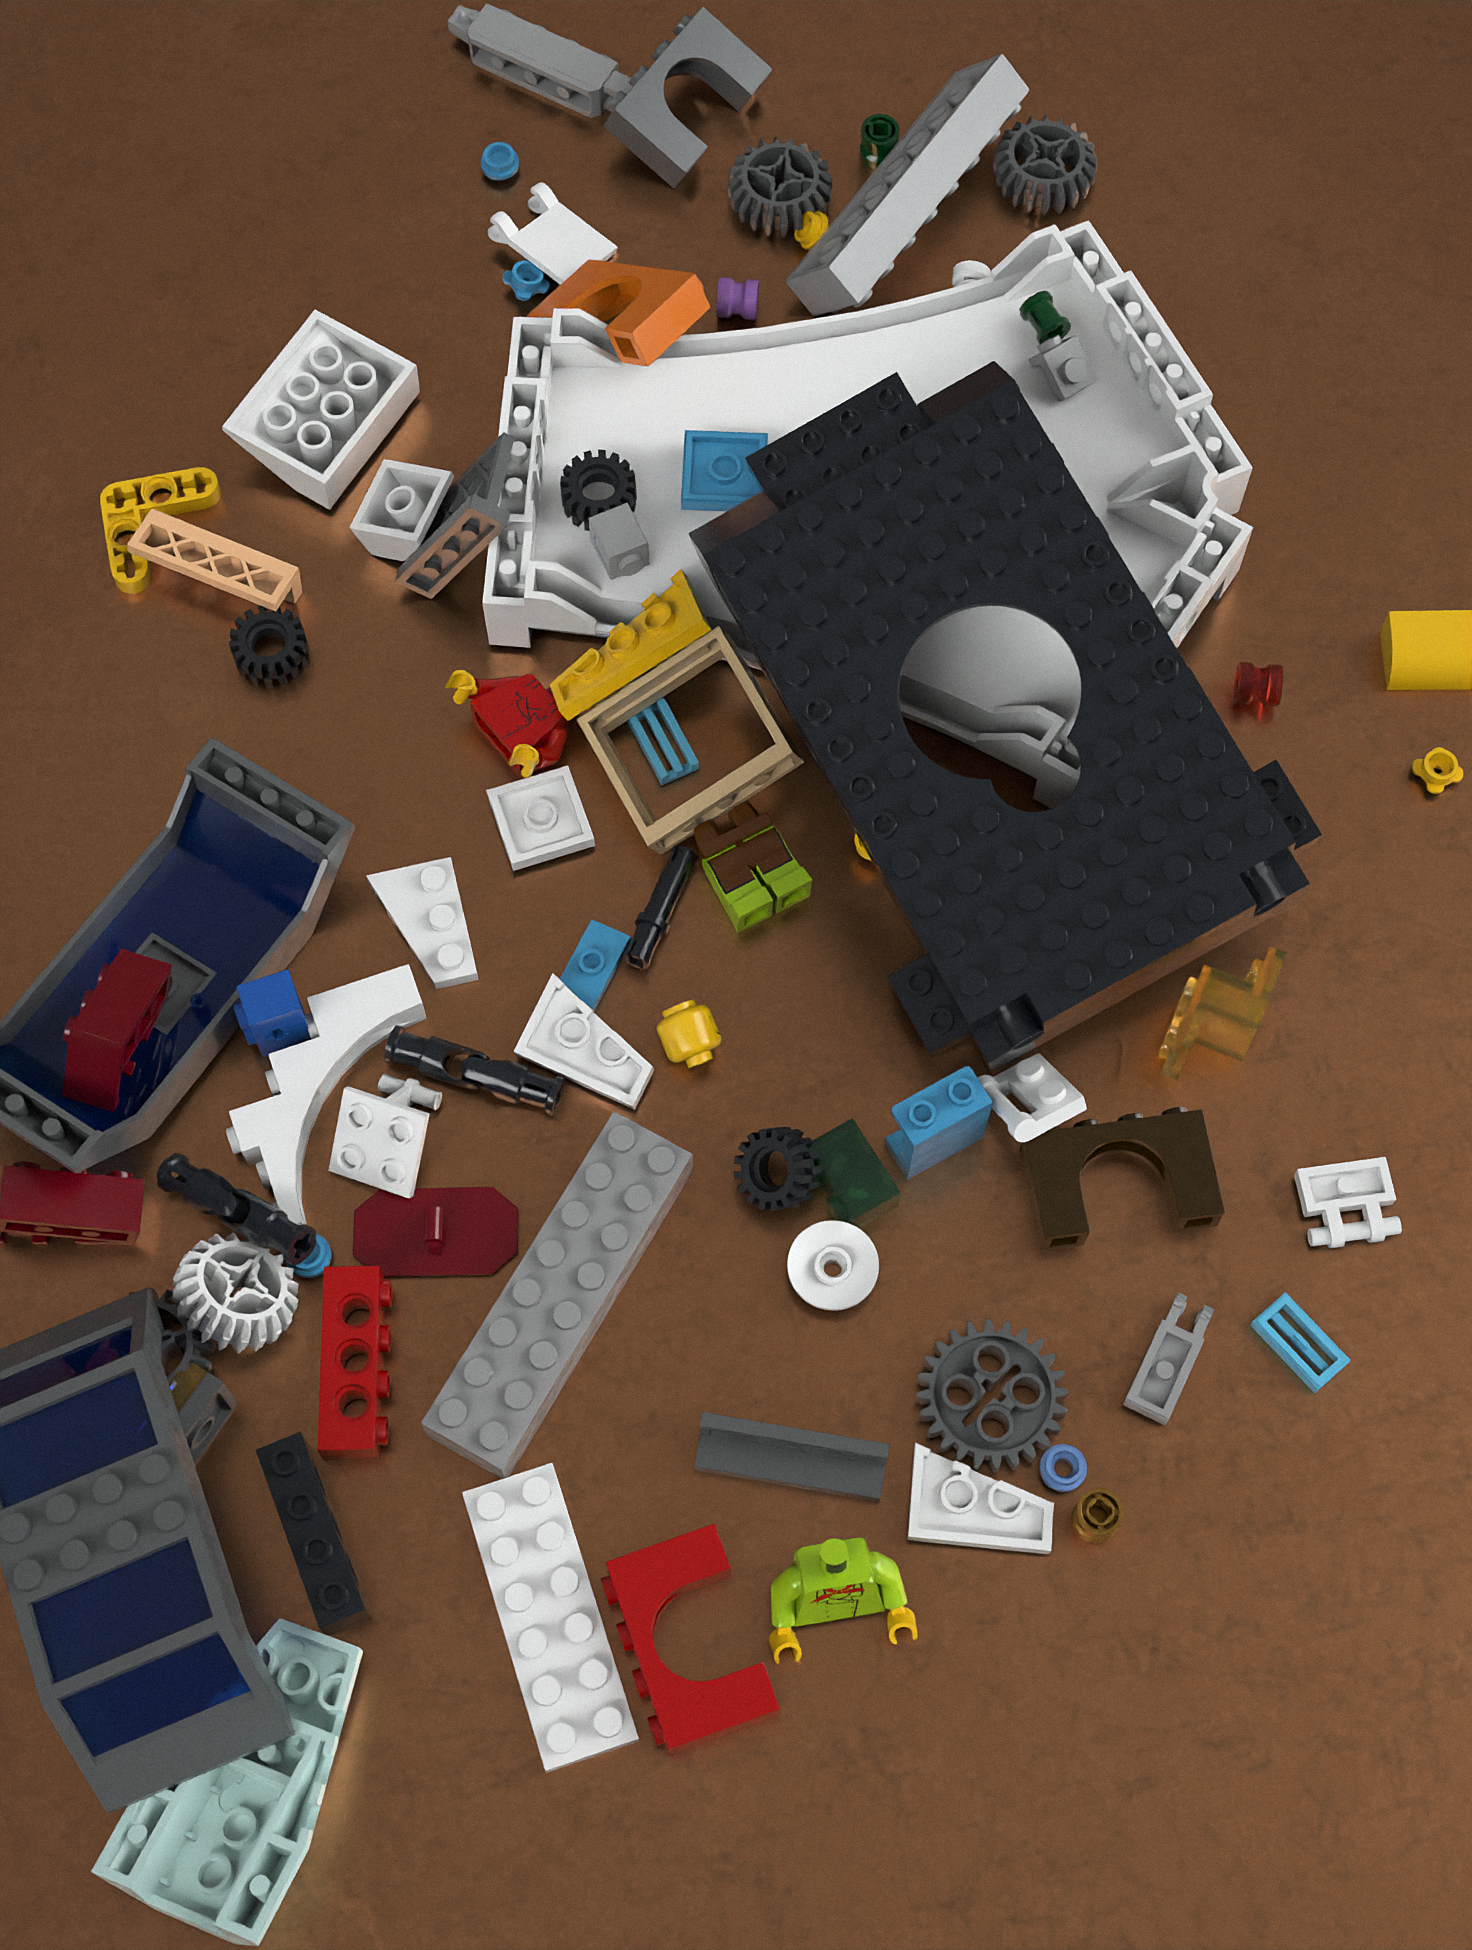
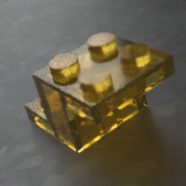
M1270 946L1263 961L1257 958L1254 959L1245 980L1206 965L1203 966L1198 980L1189 976L1158 1056L1166 1059L1161 1074L1177 1080L1193 1043L1242 1061L1259 1028L1287 952Z

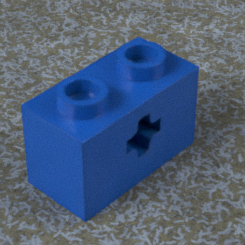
M288 969L236 986L241 1002L233 1004L239 1025L241 1030L244 1031L248 1045L257 1043L263 1058L272 1052L311 1040L302 1003Z

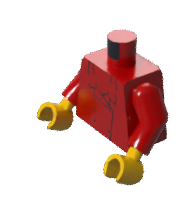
M456 670L452 673L445 686L448 689H457L452 697L454 702L463 704L467 698L472 699L470 706L473 722L521 778H529L533 770L554 765L559 761L568 739V721L559 712L550 687L545 689L533 674H525L521 677L481 679L473 678L471 674L464 670Z

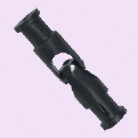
M396 1025L391 1031L385 1047V1063L393 1064L396 1061L416 1067L422 1075L471 1090L480 1089V1086H483L494 1094L497 1099L513 1104H518L520 1101L545 1109V1114L551 1116L555 1114L564 1091L565 1078L557 1076L555 1079L530 1072L529 1066L509 1060L489 1061L490 1058L483 1052L434 1036L425 1039L405 1032V1028L400 1025ZM467 1054L469 1055L468 1058L461 1064V1079L450 1076L448 1064L456 1055Z
M174 1153L160 1165L156 1176L157 1186L165 1192L178 1193L184 1197L185 1203L203 1214L219 1215L218 1219L223 1225L262 1248L269 1249L272 1247L283 1253V1257L288 1263L298 1265L306 1260L314 1250L317 1241L314 1228L307 1224L300 1226L288 1219L287 1214L281 1209L249 1191L234 1188L228 1180L208 1168L199 1169L193 1166L185 1155ZM175 1172L179 1175L177 1176V1178H175L171 1175V1173Z

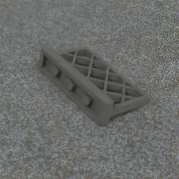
M503 432L449 487L420 547L398 568L395 582L432 599L508 526L511 512L499 507L498 503L514 437Z

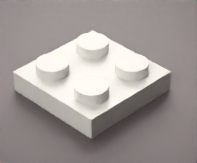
M568 765L486 790L513 871L595 846L594 836Z

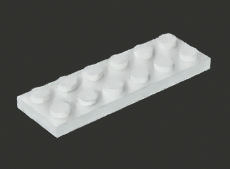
M553 1463L462 1492L546 1773L638 1742V1734Z

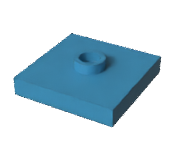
M685 430L681 510L727 512L761 493L762 491L752 476L745 457L768 445V433Z

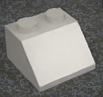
M384 459L349 528L371 555L405 561L420 547L455 476L451 471Z

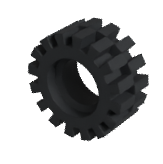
M598 449V457H592L591 450L584 452L583 461L576 455L571 459L572 467L566 464L563 469L564 476L560 478L562 506H564V513L567 518L572 516V523L579 527L582 521H584V530L590 531L588 518L628 503L631 511L634 512L637 500L635 473L633 470H630V464L626 459L620 463L619 454L612 452L610 458H606V450ZM594 482H605L612 485L615 489L614 494L604 500L589 499L582 492L584 487Z
M258 606L260 613L254 615L251 609L245 612L247 620L244 621L238 617L235 621L237 630L231 628L229 634L231 641H229L230 650L237 669H240L241 675L246 680L250 677L252 683L258 686L261 679H264L266 687H273L274 679H279L280 685L287 684L286 675L288 674L293 679L298 677L299 671L297 666L304 669L307 665L305 657H309L307 638L299 618H294L292 611L287 608L282 614L280 606L276 612L273 610L267 612L265 607ZM279 636L284 639L285 646L277 654L260 656L254 652V645L264 637Z
M791 1127L766 1128L749 1134L747 1136L749 1141L741 1142L738 1147L744 1155L735 1156L734 1164L741 1165V1171H734V1178L743 1179L744 1184L738 1186L741 1194L751 1193L746 1201L751 1205L759 1204L758 1209L774 1211L803 1205L802 1201L810 1200L814 1196L810 1190L818 1189L821 1182L813 1177L815 1174H822V1166H814V1159L821 1158L819 1150H809L814 1144L810 1137L802 1138L804 1132L799 1129L791 1130ZM775 1151L780 1152L784 1156L788 1168L786 1181L781 1186L774 1184L768 1171L769 1158Z

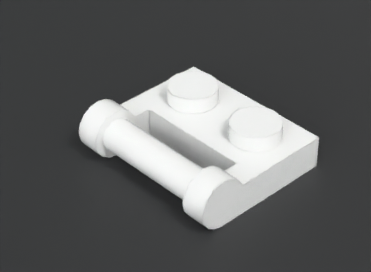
M1040 1053L1020 1061L1017 1065L994 1077L990 1075L978 1077V1080L993 1101L992 1109L1006 1122L1009 1133L1019 1142H1027L1087 1110L1084 1096ZM1012 1093L1031 1114L1020 1112L1005 1096Z

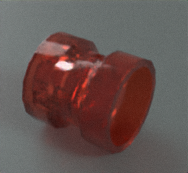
M1238 662L1234 679V703L1248 705L1252 701H1261L1264 706L1278 707L1283 687L1282 665L1268 664L1264 668L1255 667L1253 663Z

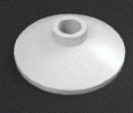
M830 1220L813 1224L797 1236L788 1254L787 1270L794 1290L803 1300L817 1308L836 1311L853 1307L869 1295L877 1281L879 1259L874 1244L862 1230L843 1221ZM830 1263L837 1264L841 1269V1273L835 1277L828 1276L824 1272V1267Z

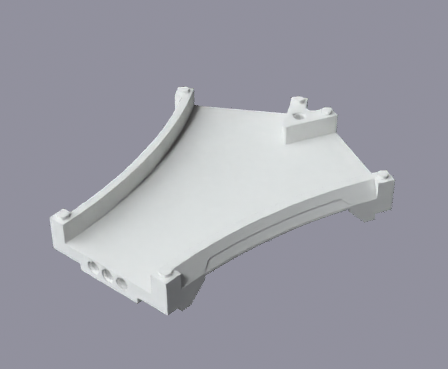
M1089 220L1063 231H1059L1054 224L1032 232L992 269L991 276L913 299L856 312L761 328L681 335L648 367L622 363L605 330L608 325L581 309L554 308L553 318H513L508 373L504 379L498 434L499 437L505 432L515 438L498 503L499 507L511 512L508 526L489 543L482 604L489 645L531 648L532 630L608 638L610 635L608 632L618 623L622 622L626 626L644 610L640 604L651 594L655 593L659 597L674 583L670 578L682 569L690 579L711 631L718 626L721 627L733 639L747 665L762 670L732 614L725 606L704 569L688 534L726 511L681 510L685 430L768 433V444L896 372L916 405L992 361H995L1014 378L1020 388V392L1048 438L1060 453L1065 466L1093 512L1105 527L1110 540L1138 586L1147 596L1176 648L1182 642L1210 599L1213 597L1219 600L1239 571L1253 530L1252 526L1231 516L1239 512L1253 467L1212 407L1213 393L1132 271L1130 270L1126 273L1122 271ZM1040 291L1050 292L1055 309L1061 317H1067L1071 323L1070 331L1062 340L1077 336L1098 378L1096 382L1061 401H1058L1041 365L1032 367L1028 360L1040 353L1037 348L1039 342L1036 339V330L1029 321L1022 319L1019 309L1027 298ZM598 449L606 450V458H610L612 452L619 454L620 463L626 459L630 464V470H633L635 473L637 500L636 508L632 513L648 541L649 565L643 567L634 575H622L611 580L590 540V531L584 530V521L577 527L572 523V516L567 518L564 513L560 488V478L564 476L563 469L566 464L572 467L571 459L576 455L583 461L584 452L591 450L592 457H598ZM594 482L584 487L582 493L585 497L592 500H604L611 497L615 489L608 483ZM981 606L966 609L946 617L928 630L912 649L902 671L899 688L901 716L955 738L1036 778L1037 782L1033 799L1051 809L1064 802L1074 791L1079 780L1081 765L1078 753L1067 739V736L1078 714L1081 700V680L1076 661L1069 647L1059 634L1039 618L1027 612L1003 606ZM723 657V658L720 659V660L727 661V659H726L725 657Z

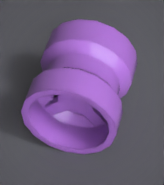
M719 277L716 317L729 318L732 315H741L744 320H756L759 280L747 279L740 283L735 282L732 278Z

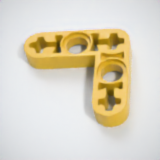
M196 467L115 482L103 489L100 495V505L110 569L116 585L121 591L128 594L144 591L152 580V572L149 560L129 553L127 545H120L115 542L117 535L128 530L136 532L151 509L171 516L214 506L221 497V488L216 474L211 469ZM205 483V492L197 493V485ZM183 486L185 497H180L177 487ZM158 489H168L172 492L170 498L165 502L156 503L150 500L152 493ZM138 494H141L144 501L142 505L138 504ZM124 498V507L116 508L117 500ZM132 558L136 568L135 577L127 578L128 567L125 559Z

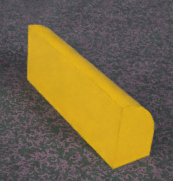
M1472 610L1388 612L1380 630L1386 690L1472 689Z

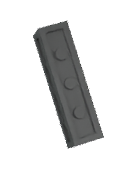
M702 1412L694 1470L880 1502L890 1444Z

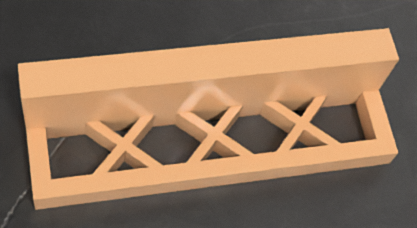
M154 509L150 510L127 544L129 553L275 612L283 600L295 604L303 592L299 567ZM147 538L150 546L144 544Z

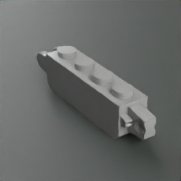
M487 3L480 12L458 6L448 20L449 32L469 44L470 57L474 65L590 118L601 115L621 90L627 95L633 88L629 84L631 78L620 73L618 62L612 60L607 55L591 51L580 46L574 40L560 37L538 24H532L514 16L507 10L498 9Z

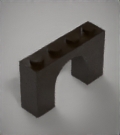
M1174 1107L1163 1111L1158 1116L1144 1117L1142 1113H1131L1119 1117L1115 1122L1101 1124L1098 1119H1087L1075 1123L1072 1128L1056 1130V1127H1053L1041 1135L1021 1143L1020 1153L1040 1251L1085 1244L1090 1230L1081 1191L1080 1174L1089 1162L1109 1153H1125L1136 1156L1155 1170L1164 1188L1173 1232L1217 1226L1225 1213L1202 1110L1188 1111L1187 1107Z

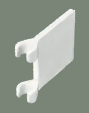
M537 183L531 188L530 192L535 196L528 200V207L542 215L520 231H518L511 218L504 212H498L490 218L491 223L495 225L488 229V236L493 241L508 244L560 285L588 259L606 261L617 252L618 247L558 202L551 189L544 183Z

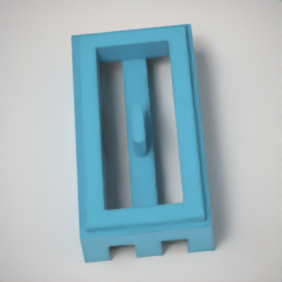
M664 697L627 720L661 786L699 769V761ZM659 713L686 764L681 765L654 714ZM646 719L672 770L666 772L640 724V720Z
M1286 1292L1250 1324L1314 1393L1320 1390L1323 1385L1330 1381L1351 1361ZM1283 1309L1334 1362L1331 1366L1278 1313L1279 1310ZM1268 1320H1270L1272 1324L1292 1343V1345L1311 1363V1365L1321 1374L1320 1376H1318L1304 1362V1360L1284 1341V1339L1267 1323Z

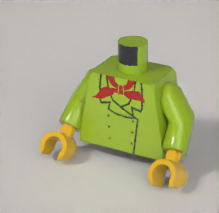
M860 1537L846 1540L831 1538L823 1544L797 1549L792 1564L781 1572L771 1585L772 1625L777 1627V1629L770 1634L768 1644L774 1661L779 1664V1652L786 1647L791 1648L795 1662L800 1660L802 1655L801 1648L795 1633L791 1630V1627L794 1625L798 1627L884 1612L885 1608L890 1609L887 1615V1627L891 1642L895 1645L897 1644L895 1630L900 1627L911 1629L913 1640H916L917 1627L915 1615L909 1608L904 1607L907 1603V1598L897 1564L877 1551H869L865 1539Z

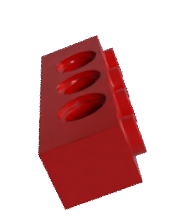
M379 1265L324 1267L317 1450L323 1460L380 1459V1445H388L389 1422L387 1416H381V1399H389L390 1374L389 1370H382L383 1353H390L391 1328L390 1325L383 1324L384 1308H391L392 1282L391 1280H385ZM361 1308L369 1311V1316L363 1324L352 1326L346 1323L348 1315L353 1310ZM357 1353L368 1356V1361L361 1370L348 1371L345 1369V1363L350 1356ZM363 1399L367 1402L366 1409L360 1416L350 1418L343 1415L344 1408L349 1401Z

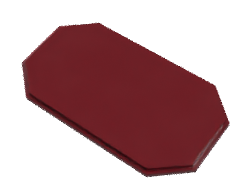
M494 1187L415 1188L414 1195L410 1199L379 1189L354 1210L352 1255L365 1266L379 1265L384 1277L492 1275L518 1253V1207Z

